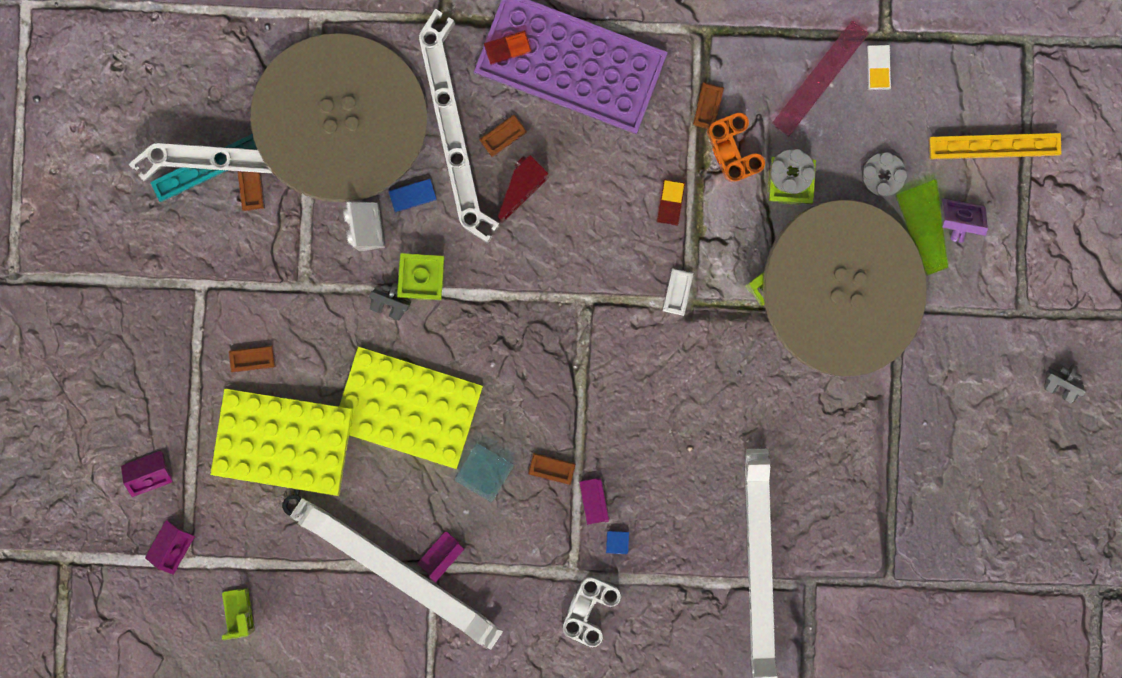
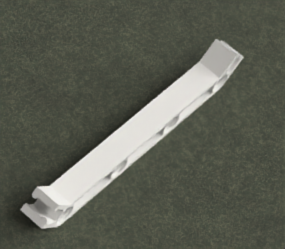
M435 9L421 30L419 40L459 221L467 231L489 243L492 236L490 234L485 236L476 228L480 225L481 221L492 225L491 229L494 231L500 225L480 212L443 42L454 27L455 22L448 17L447 24L441 32H438L433 27L437 19L442 17L443 13ZM430 34L437 37L433 44L425 42V38ZM440 95H449V102L447 104H440L438 102ZM454 154H461L463 156V161L460 164H453L451 162ZM469 213L475 214L477 217L476 222L472 225L465 223V216Z
M160 143L150 145L129 164L132 169L137 171L139 169L137 164L145 158H148L153 163L152 168L146 174L142 172L138 174L143 181L148 180L162 166L272 173L264 163L258 150ZM156 148H160L164 152V156L160 161L155 160L152 155ZM219 152L227 156V161L223 165H219L215 161V156Z
M746 449L745 462L750 644L753 678H777L774 643L769 489L770 459H768V449Z
M302 498L290 515L292 519L298 521L300 526L319 535L465 632L478 644L485 645L486 648L491 650L503 631L485 616L324 509Z

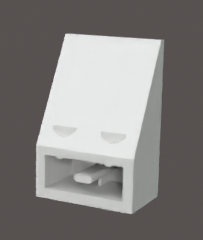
M347 202V208L344 209L345 221L350 224V230L347 231L349 244L353 245L358 251L385 248L379 204Z

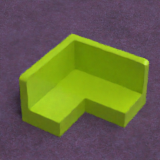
M249 589L224 591L222 598L228 631L222 635V640L249 636L255 631Z

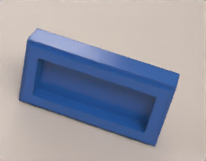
M431 179L388 191L395 213L437 200Z

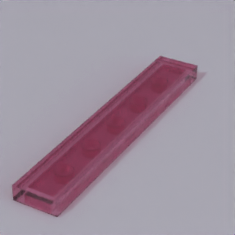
M851 21L772 124L789 137L869 33L854 21Z

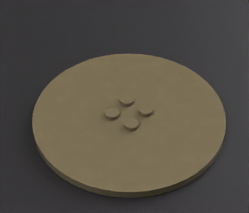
M335 33L314 36L284 50L268 65L261 75L251 104L250 118L254 142L261 158L270 171L293 190L308 197L329 202H350L366 199L385 191L398 182L417 159L425 139L427 127V110L424 95L418 80L408 65L382 44L351 34Z
M838 200L811 207L797 215L787 224L770 250L763 280L764 302L769 321L783 346L801 363L818 372L834 376H858L885 367L908 347L920 326L924 314L927 294L926 277L919 251L912 238L899 222L883 210L870 204L852 200Z

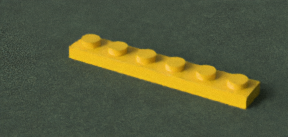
M1061 133L929 137V160L1062 155Z

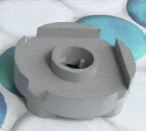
M786 150L774 159L770 176L777 189L786 193L797 194L811 185L815 177V167L812 159L801 150ZM789 166L797 167L799 171L796 172L798 174L797 177L794 178L793 175H787V171H789L787 168Z
M888 152L871 157L865 163L862 172V182L865 188L876 196L886 197L897 193L903 187L907 178L903 162ZM881 169L889 172L888 176L890 177L888 180L879 179L878 175L881 174L878 172Z

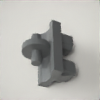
M394 282L392 287L384 284L382 290L388 293L377 289L371 291L369 296L371 298L370 310L381 313L384 304L390 305L392 308L389 317L399 321L411 305V302L396 297L398 294V282Z
M1073 364L1069 369L1062 366L1060 372L1050 367L1046 372L1047 379L1044 384V389L1048 392L1055 394L1058 387L1062 386L1066 388L1062 398L1070 403H1073L1078 396L1083 397L1086 392L1084 385L1077 382L1081 380L1082 376L1076 373L1078 369L1076 365Z

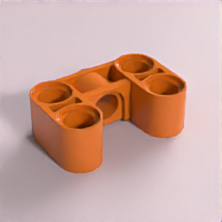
M735 113L715 121L707 130L715 158L720 165L725 179L729 182H737L757 174L765 167V159L760 154L755 153L743 158L740 156L733 136L742 133L748 128L749 119L743 113ZM734 118L742 119V129H736L733 126ZM714 126L722 127V137L713 135L712 129ZM751 158H756L759 161L760 165L757 170L750 168L749 160ZM731 166H736L739 169L740 173L737 178H732L729 175L728 171Z

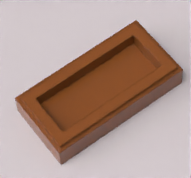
M707 83L702 84L693 126L708 129L716 121L724 87Z
M514 114L480 138L479 141L493 158L525 135L527 131Z
M237 171L242 211L265 209L261 172Z
M273 346L229 351L232 373L275 367Z
M533 453L528 474L571 485L576 464Z

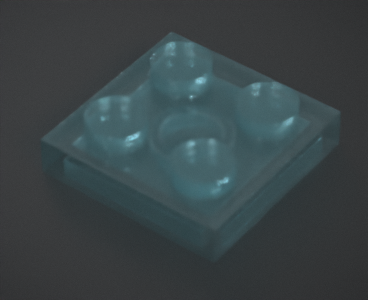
M476 443L456 476L455 481L492 503L514 465L479 443Z

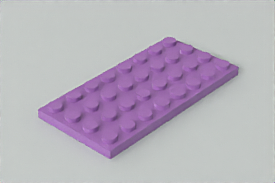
M501 0L474 73L637 134L668 52L531 0ZM525 33L531 52L512 57L506 39Z

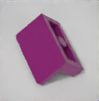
M162 451L121 466L123 484L131 497L173 482L172 475L165 465Z
M601 477L579 481L587 525L609 522Z
M166 520L145 559L157 569L174 575L195 536L177 528Z
M445 531L420 559L418 565L436 582L463 552L465 547Z

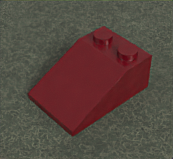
M531 155L527 158L523 156L515 164L516 169L513 172L498 215L501 223L509 218L549 179V173Z

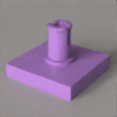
M942 199L940 205L942 227L953 229L950 237L952 241L957 242L959 238V243L964 242L966 232L986 236L988 223L985 206Z

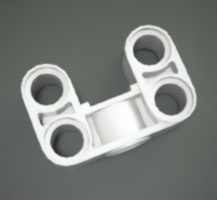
M585 577L571 601L563 622V632L565 635L590 647L600 645L603 639L602 631L598 626L589 623L588 618L596 602L609 607L617 605L621 598L618 588L596 577ZM588 581L596 583L597 588L594 592L590 593L584 589ZM608 590L616 592L617 597L614 601H607L604 598ZM574 621L578 623L579 629L576 632H569L566 628L569 622ZM594 630L598 632L599 637L596 641H589L586 635L589 631Z

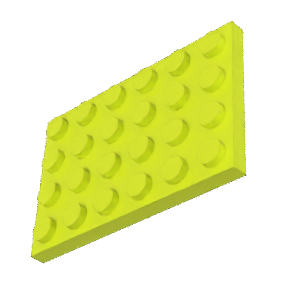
M358 347L339 407L353 409L350 436L457 469L483 386Z
M224 389L210 475L339 496L353 409Z

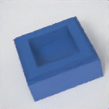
M607 531L606 553L628 554L629 532Z

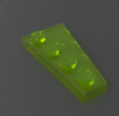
M937 179L896 194L895 197L907 228L922 259L926 276L948 268Z

